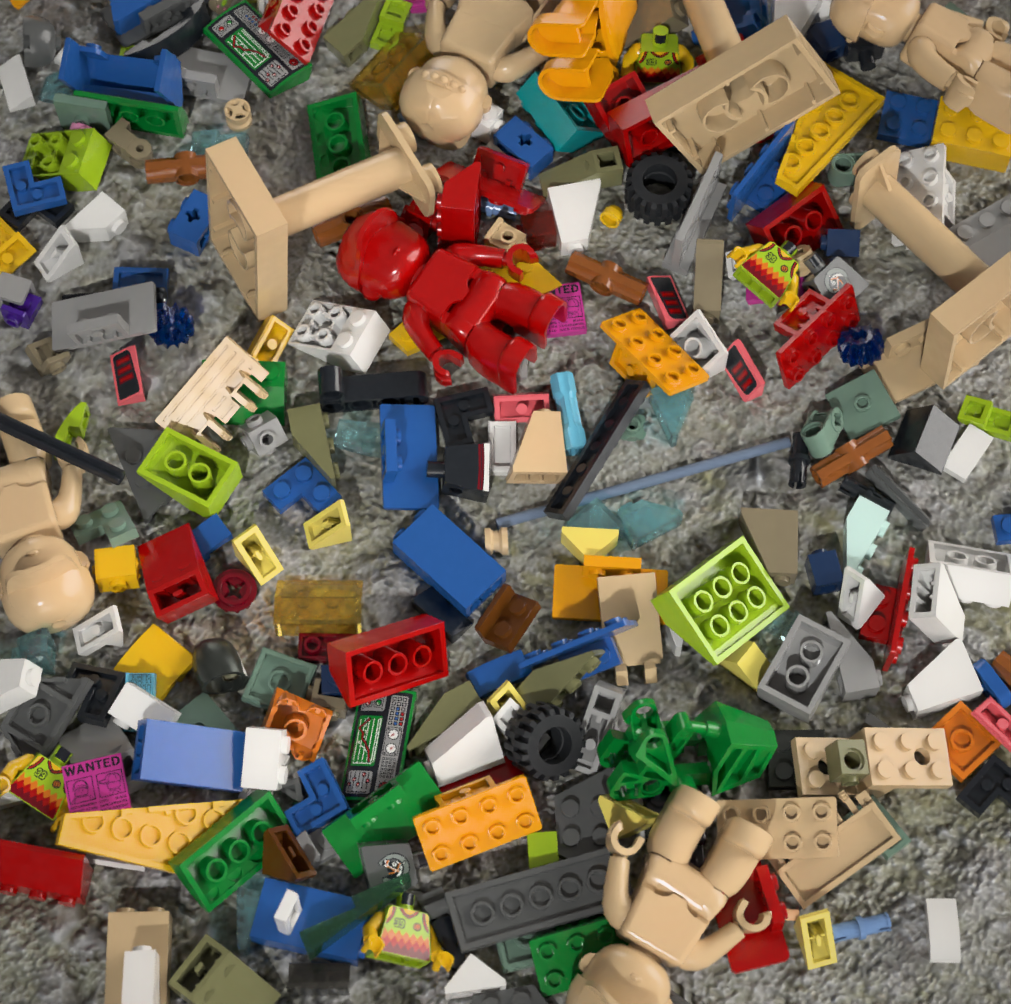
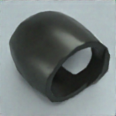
M207 638L194 647L192 666L203 693L218 695L245 689L248 683V676L240 656L232 643L224 638ZM228 674L239 675L233 681L225 682L222 678L223 675Z

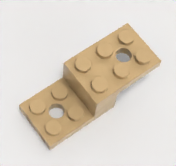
M864 727L850 738L795 737L791 740L798 798H839L837 791L841 788L845 790L850 798H855L864 790L870 796L874 795L876 798H880L893 789H948L953 786L944 728ZM837 739H864L869 775L861 779L858 785L845 787L841 785V782L830 783L829 774H823L818 768L819 761L827 764L825 748ZM915 751L923 755L925 759L924 765L916 762L914 758ZM844 759L845 764H846L849 768H851V767H850V764L848 763V761H846V760Z

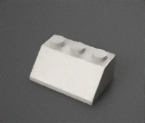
M928 540L924 564L941 562L944 565L958 601L962 603L980 602L991 608L1010 606L1011 554Z

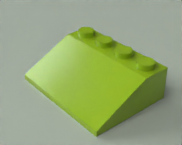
M744 536L722 546L650 600L665 624L713 666L718 665L790 608Z

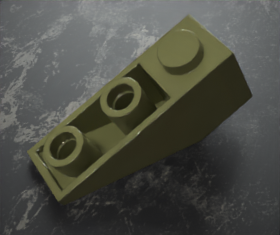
M363 0L358 6L351 8L345 14V17L337 25L331 26L323 36L327 49L347 68L367 52L386 0Z
M618 146L591 150L538 174L543 197L547 199L548 188L598 178L601 180V189L622 185L624 168Z
M320 403L287 409L294 447L337 489L336 479L341 477L338 462L332 463L330 454L335 453L333 438H327L325 429L330 428L327 412H321Z
M603 649L592 650L535 669L518 686L516 691L527 704L533 703L536 705V701H543L562 707L563 702L561 700L568 693L572 694L582 684L580 679L586 673L590 674L601 664L599 659L605 651Z
M470 680L442 695L408 744L407 756L409 759L415 756L417 758L425 756L424 749L474 705L481 702Z

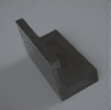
M289 963L288 982H286L288 995L350 996V963Z

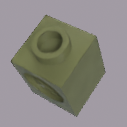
M837 739L825 748L830 783L841 782V785L845 787L855 786L859 784L861 779L869 775L864 739ZM844 759H845L846 761H848V763L850 764V767H851V768H849V767L845 764Z

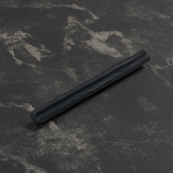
M0 412V431L115 485H120L125 477L124 470Z

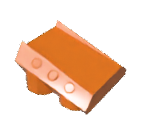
M276 687L261 727L287 729V736L291 739L289 753L297 760L313 763L333 711Z

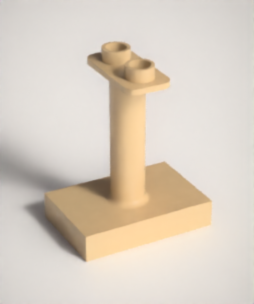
M679 0L683 2L707 63L647 98L645 102L657 128L703 175L706 173L715 151L723 154L722 163L785 125L790 124L839 95L841 92L831 70L787 14L741 41L724 0Z
M388 112L379 113L377 119L378 154L272 198L236 136L205 149L209 239L258 322L287 310L288 236L399 189L412 196L425 217L434 214L436 195L443 192L442 181L433 164L427 163L421 166L414 155V152L417 151V144L413 132L406 122L403 121L395 124Z
M895 145L888 147L882 153L871 149L858 159L852 169V174L856 178L854 191L849 198V204L852 206L850 226L854 230H860L875 218L878 219L955 292L952 297L930 313L920 368L943 390L1011 337V251L989 267L897 181L901 150Z

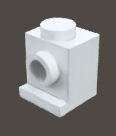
M492 104L490 111L483 114L482 121L472 132L471 136L486 144L490 141L493 143V135L505 125L503 109Z

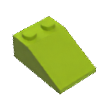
M169 427L165 428L136 471L138 475L187 509L206 519L215 513L219 514L243 477L237 461Z

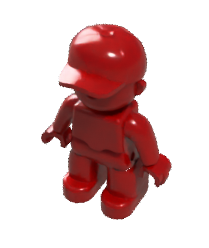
M383 207L356 217L347 227L336 256L337 270L342 279L351 288L362 293L364 298L371 301H376L379 298L394 300L406 296L407 302L403 308L402 315L404 328L420 351L432 362L434 377L440 385L445 387L452 386L450 371L442 367L447 363H454L461 368L464 364V355L468 358L470 365L480 375L510 394L515 395L517 392L516 374L523 359L525 358L532 363L536 362L537 346L545 349L547 346V329L553 317L563 323L567 320V302L553 293L543 294L530 286L521 284L523 270L516 267L515 264L519 262L538 263L539 258L534 249L527 244L520 243L510 247L507 252V249L462 242L454 243L446 247V249L439 248L430 257V249L423 237L424 232L422 228L416 223L407 224L406 219L399 216L392 209ZM505 266L509 276L517 282H507L500 275L480 268L503 269ZM505 324H508L514 328V332L521 336L513 338L504 333L502 329ZM432 328L446 337L462 354L451 349H444Z

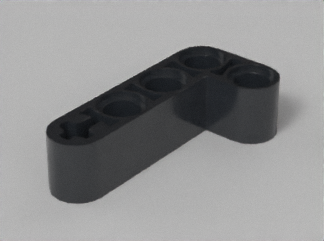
M335 365L323 366L317 370L319 401L323 412L342 413L377 410L381 404L423 405L429 400L427 377L423 371L413 370L343 376L341 367Z

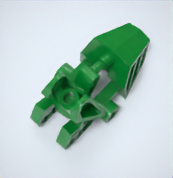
M642 698L631 703L621 713L624 722L629 725L627 730L622 732L609 729L597 746L596 752L599 762L603 767L615 768L606 782L610 797L617 801L656 796L664 790L665 786H668L671 793L673 789L680 785H686L696 790V785H708L711 796L717 795L761 777L778 745L775 732L767 720L718 701L713 702L697 715L694 721L689 719L686 712L676 713L670 721H660L655 701L650 698ZM641 707H651V709L646 713H636V711ZM685 746H694L697 756L706 755L707 762L674 765V759L681 753H684ZM657 780L653 784L644 785L647 781Z

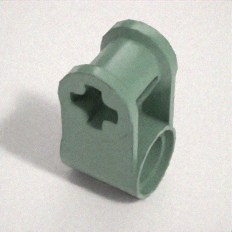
M867 151L836 154L831 161L827 173L828 182L835 187L854 186L856 177L852 174V169L858 159Z
M837 407L825 412L812 410L808 413L800 435L813 458H823L834 449L836 440L844 425L842 412Z

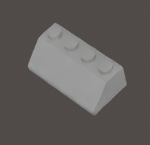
M1011 194L949 228L989 267L1011 251Z

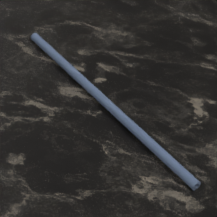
M787 436L585 494L578 507L791 447V442ZM548 504L495 519L497 529L545 517L547 515L543 511Z

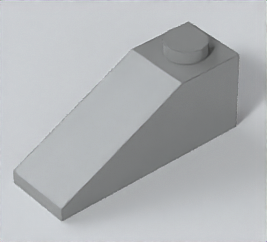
M825 612L822 621L823 626L851 640L835 673L841 701L847 702L876 697L880 686L883 684L880 669H875L873 659L833 612Z
M602 680L595 684L581 724V728H584L586 734L582 737L586 741V746L581 749V752L584 754L582 759L578 758L576 761L578 766L575 770L591 776L597 773L600 765L596 752L597 746L609 729H613L627 689Z

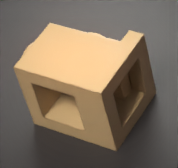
M501 217L497 218L484 236V245L507 249V252L515 244H527L526 234L505 223Z

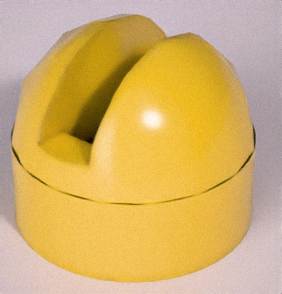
M608 205L600 214L601 222L609 228H617L623 219V211L617 205Z

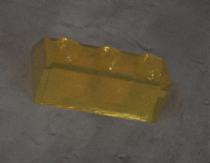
M396 32L388 40L387 44L349 83V86L379 109L399 110V96L403 84L408 78L409 71L414 67H422L428 60L435 57L427 48L424 34ZM399 39L398 44L389 49Z
M278 580L274 597L273 623L276 636H299V633H362L363 580Z

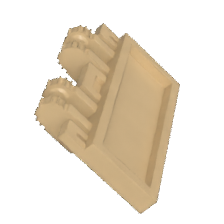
M227 335L154 421L164 429L169 427L195 441L199 440L203 445L220 453L221 447L203 432L204 429L209 426L223 440L230 441L233 438L232 434L214 418L217 417L226 424L241 407L240 404L254 413L257 410L256 404L239 389L245 384L259 398L266 399L269 396L268 392L250 376L253 375L262 382L269 372Z
M843 788L837 791L839 798L843 803H846L854 814L844 821L837 812L838 857L789 859L788 863L784 859H768L803 909L901 840V837L866 790L855 797L862 806L860 811Z

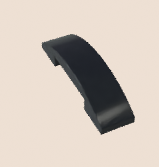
M199 0L182 12L184 18L151 42L142 40L123 55L154 60V56L160 55L162 49H167L172 54H175L177 58L190 49L204 35L203 29L211 22L205 1Z

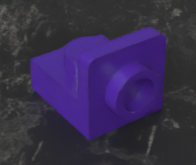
M28 293L23 305L9 302L8 305L2 304L0 311L8 325L15 328L20 326L29 330L43 301L41 297Z

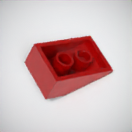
M635 70L610 83L600 102H584L595 124L612 146H617L610 132L607 112L647 92Z

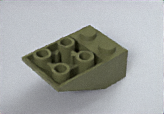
M205 934L168 981L170 989L189 1004H275L281 997L277 990L208 934Z

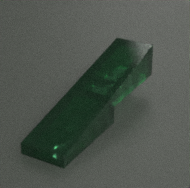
M408 872L351 896L354 909L300 931L299 935L309 960H312L410 888L411 878Z

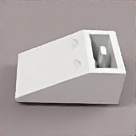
M312 300L288 344L329 364L339 366L343 370L366 374L390 329L375 310Z

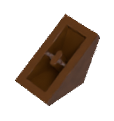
M288 824L267 829L264 832L262 874L290 882L313 878L317 875V872Z

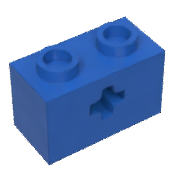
M516 115L493 135V144L506 155L530 164L527 172L530 181L553 162L554 147L547 138L539 136L527 121L520 120Z
M194 189L189 197L184 198L180 212L176 218H172L169 222L167 232L171 245L200 257L210 240L207 194Z

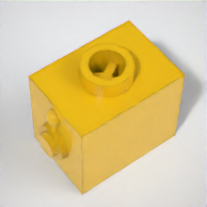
M134 544L117 546L115 548L94 549L95 564L92 566L93 575L95 574V583L98 585L100 593H120L128 589L140 588L139 578L141 575L139 571L142 567Z

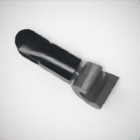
M440 887L417 896L416 900L420 911L428 914L429 922L434 920L432 927L443 951L449 952L454 957L451 970L457 972L465 962L466 956L465 953L461 954L450 916H445L449 914L443 888Z

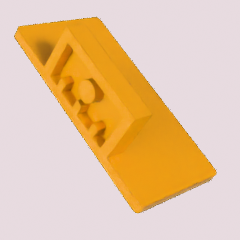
M641 308L601 322L600 328L616 343L609 364L625 380L646 381L651 386V390L646 398L652 395L656 384L668 396H672L708 381L709 374Z
M584 555L583 565L556 564L554 566L552 618L555 620L601 622L597 577L655 572L658 595L668 588V571L641 569L642 558ZM659 615L660 625H666Z
M490 775L434 796L437 807L415 815L412 818L431 871H436L542 829L540 818L524 775H519L499 784H495Z

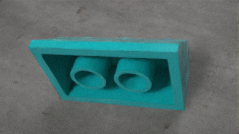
M535 71L516 92L522 101V107L532 115L536 127L544 132L555 151L574 153L604 137L584 102L553 100L541 91L538 85V76L541 72Z

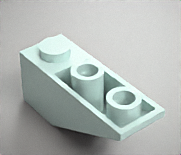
M860 495L843 526V575L844 569L847 566L861 574L863 573L862 562L864 559L870 561L877 548V545L873 544L877 536L883 538L890 525L886 521L890 511Z

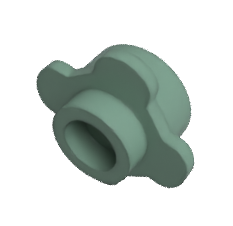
M641 414L633 417L620 439L631 442L643 440L646 437V432L643 430V424L646 421L645 417Z

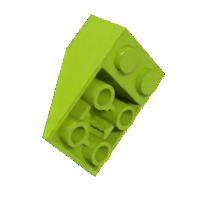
M95 128L33 133L22 161L29 160L33 176L40 181L61 176L64 190L73 192L97 191L112 145Z

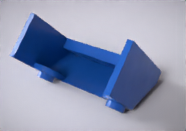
M66 37L58 79L73 91L82 90L179 107L183 106L181 62L176 58L175 54H172L167 49H162L160 55L154 56V60L109 55L101 50L102 47L100 45L86 43L85 46H80L72 38Z

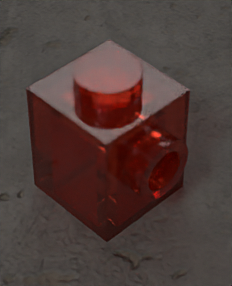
M552 210L533 212L528 215L520 214V225H516V229L526 234V243L534 251L556 247L557 233Z

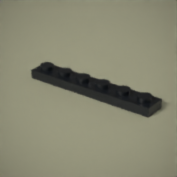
M625 380L543 512L549 518L569 521L574 515L583 497L589 491L593 481L604 467L608 457L617 446L618 441L650 392L651 386L646 381Z

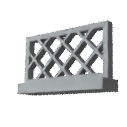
M715 151L705 175L701 177L663 259L662 267L684 276L688 275L693 264L696 240L704 239L726 191L727 185L718 182L723 157L722 153Z

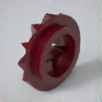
M226 570L220 573L213 582L219 598L215 604L226 613L229 611L238 614L241 610L249 609L253 601L256 600V582L244 570ZM227 584L235 589L241 588L239 590L241 599L235 595L228 596L230 591Z

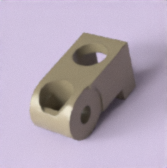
M123 117L104 134L105 139L112 145L111 150L133 167L145 169V160L154 159L151 144L145 139L137 138L132 133L130 123Z

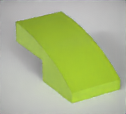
M404 0L385 1L379 15L378 25L370 41V48L395 54L404 32L412 3Z
M966 395L957 421L967 426L972 424L992 437L1011 442V411L993 407V401Z
M80 402L68 414L56 433V439L71 445L73 437L84 439L91 415L86 402Z
M557 831L533 832L527 835L528 869L559 861Z

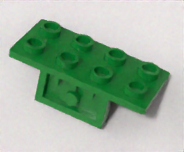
M416 761L324 827L322 833L353 877L357 878L364 873L357 843L396 839L410 840L417 835L412 820L413 816L436 808L434 796L442 792L423 765Z
M604 913L554 927L555 932L528 940L541 995L547 997L568 991L576 974H583L579 969V962L588 953H597L602 948L612 944L629 945L617 937L616 929L609 924Z

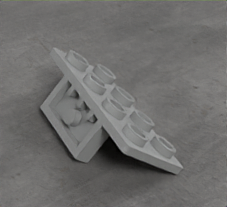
M191 47L177 57L181 62L183 95L228 103V101L236 98L245 100L251 80L225 54Z
M153 281L56 301L51 305L52 350L55 353L155 333L157 331L156 285Z

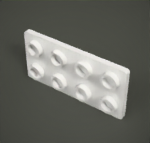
M940 143L901 152L897 181L947 228L954 226L956 181L946 169L945 144ZM892 234L891 243L894 247L904 245Z

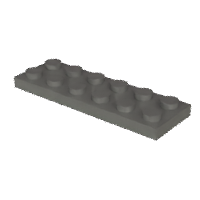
M607 848L444 893L461 954L603 914L602 899L609 857L613 855ZM629 880V895L631 897L633 890Z

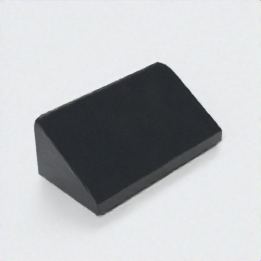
M433 586L412 599V607L419 614L426 613L444 621L445 638L452 644L473 625L468 618Z

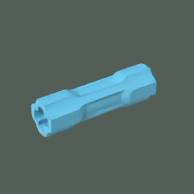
M569 371L556 372L550 376V385L556 409L561 412L565 454L571 457L579 455L587 441L581 423L573 373Z

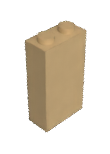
M122 907L117 908L116 912H108L104 1004H121L124 952L133 951L135 946H150L151 950L156 949L160 963V1004H170L171 989L168 981L171 979L173 918L169 911H165V908L149 907L147 911L135 912L134 908Z

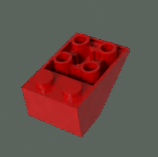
M189 523L137 546L146 591L156 618L169 624L219 600Z

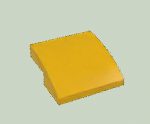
M0 217V274L2 271L12 274L30 259L37 250Z
M153 624L130 647L113 670L125 673L157 674L156 697L163 701L176 682H182L193 667V654L159 626Z

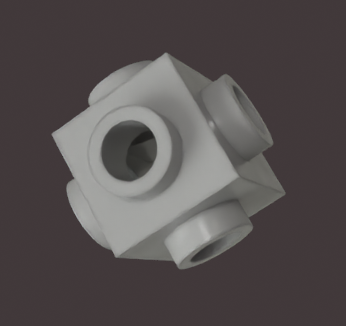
M268 410L262 414L250 416L245 421V424L239 426L243 433L240 439L248 452L252 450L259 457L272 454L279 445L288 441L278 418Z

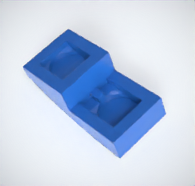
M216 513L192 530L204 562L210 559V553L233 539L232 533Z
M520 649L467 672L465 677L468 681L470 680L479 698L482 699L491 696L506 680L510 681L512 685L524 681L532 672V669H520L518 663L525 661L524 654Z

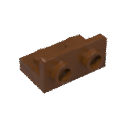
M504 583L494 595L484 614L478 619L475 630L484 643L512 653L542 607L537 601L516 594L510 585Z

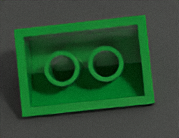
M258 361L269 374L262 382L253 375L250 377L268 392L269 396L266 399L259 398L245 384L240 387L239 391L256 404L257 410L254 413L240 404L241 407L226 424L217 417L214 419L221 425H243L250 416L262 414L268 410L278 418L281 426H285L288 385L286 362Z

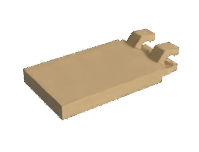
M655 572L597 577L601 629L605 628L604 622L619 616L621 618L627 617L628 620H637L639 625L613 636L623 664L614 667L615 685H629L627 666L642 665L644 684L658 683L656 664L661 663L660 659H663L659 613L650 601L657 596Z

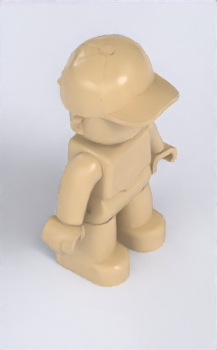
M425 0L427 13L424 38L428 50L435 57L428 60L422 67L412 68L403 84L399 96V108L409 127L420 138L439 148L457 150L465 146L472 132L482 121L483 114H486L491 109L492 97L488 95V89L494 87L497 82L510 83L521 78L545 60L549 61L552 58H559L543 56L531 46L525 48L524 46L528 42L527 32L535 18L542 13H552L562 0H459L457 10L448 27L446 26L445 13L456 0Z
M832 0L829 15L838 32L846 37V42L856 43L859 37L876 46L884 48L894 47L902 41L906 44L900 52V60L912 67L928 83L941 91L946 90L943 101L950 109L959 112L963 108L968 107L977 117L1006 134H1011V44L1004 42L1009 35L1010 26L1008 22L999 17L992 16L984 24V21L947 9L935 2L929 4L923 15L919 13L920 0Z
M12 393L0 398L1 413L44 432L29 395ZM0 431V438L9 462L8 465L0 467V558L2 559L0 565V600L7 618L20 631L31 635L58 633L69 629L81 621L94 604L95 587L88 570L90 566L89 559L82 551L74 550L67 541H64L62 530L73 525L80 514L82 474L86 471L56 457L62 469V478L58 496L53 500L52 481L48 470L52 466V455ZM77 437L74 442L76 448L90 454L86 442L81 437Z
M680 785L670 793L650 830L647 840V851L649 854L645 856L637 886L630 897L628 884L630 861L628 856L636 853L641 848L645 839L638 836L630 848H624L618 842V834L624 829L621 820L613 823L608 828L606 834V847L613 856L609 857L602 906L604 916L609 924L616 929L617 937L629 945L612 944L602 948L597 953H588L583 956L579 962V969L583 974L577 973L572 980L567 992L566 1004H673L669 998L671 990L670 979L667 971L660 964L669 968L679 967L686 971H700L708 968L745 938L744 933H756L765 929L770 924L772 918L771 911L760 913L757 921L752 925L744 918V910L749 902L745 899H740L733 910V923L729 922L711 935L700 939L709 922L723 908L728 898L737 894L748 881L758 861L765 856L773 841L772 836L745 819L732 817L723 824L706 855L707 858L700 868L689 862L705 830L713 823L720 810V806L700 791L686 785Z

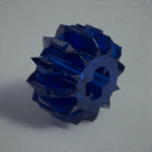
M175 302L172 307H168L164 303L163 309L157 308V331L150 333L149 336L154 339L157 346L164 344L166 349L171 345L179 348L181 342L188 344L189 337L194 336V317L189 313L186 306L179 308V305Z
M859 324L855 328L849 326L848 331L841 332L837 343V349L842 362L849 363L850 367L860 365L862 368L866 364L873 366L874 361L881 360V355L884 353L885 348L882 334L879 329H873L871 324L865 327Z

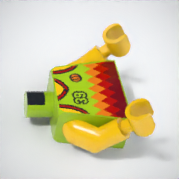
M657 25L653 28V33H643L640 35L639 42L634 43L624 54L620 76L635 70L642 83H665L694 68V59L686 46L679 44V38L676 34H668L669 30L666 26Z
M786 240L780 247L772 241L766 245L757 243L745 247L737 246L726 256L736 262L734 267L738 269L733 273V276L771 309L778 302L780 306L782 304L787 305L790 309L789 312H792L799 303V277L796 274L799 264L792 258L798 250L792 242Z
M58 744L49 759L36 752L34 755L27 753L9 761L0 772V797L10 792L49 819L54 821L57 818L50 827V831L54 833L60 825L62 815L69 814L61 767L67 764L73 754Z
M397 893L395 906L388 905L379 912H375L362 927L364 944L361 947V952L366 953L365 957L416 969H420L432 961L431 967L435 972H438L441 966L446 969V972H449L452 967L454 957L449 952L443 951L434 929L429 923L428 914L413 910L415 895L411 893Z

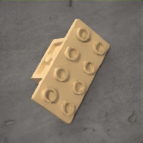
M929 319L886 338L882 351L859 362V367L864 374L873 369L875 370L894 404L936 385L920 368Z
M835 797L716 801L720 806L716 816L717 835L726 820L732 817H739L755 824L772 836L773 841L765 856L760 860L836 858L839 856L837 800Z

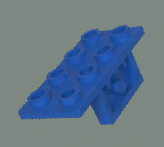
M795 121L775 132L774 140L771 144L766 143L763 146L757 162H751L744 172L745 177L741 182L736 181L730 189L729 195H731V198L726 206L729 209L727 215L729 221H733L745 204L761 213L786 195L787 191L776 185L775 180L781 165L778 162L786 153L793 134Z
M381 404L379 407L383 509L427 510L432 504L439 509L438 478L426 477L427 460L437 461L435 407L433 405Z
M620 616L604 622L605 628L594 629L592 627L577 633L578 639L576 640L562 639L552 643V649L549 651L548 649L543 651L539 649L524 655L525 661L518 663L520 669H534L557 659L562 661L592 650L603 649L605 653L599 659L601 664L590 674L586 673L580 679L582 681L623 664L613 636L639 625L637 620H628L627 617L621 618Z

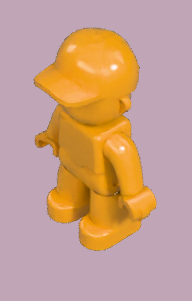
M562 0L552 13H542L537 16L527 32V40L530 46L543 56L559 57L547 61L539 74L538 85L541 91L551 99L558 101L600 102L610 83L619 79L616 65L626 43L628 28L638 8L637 0Z

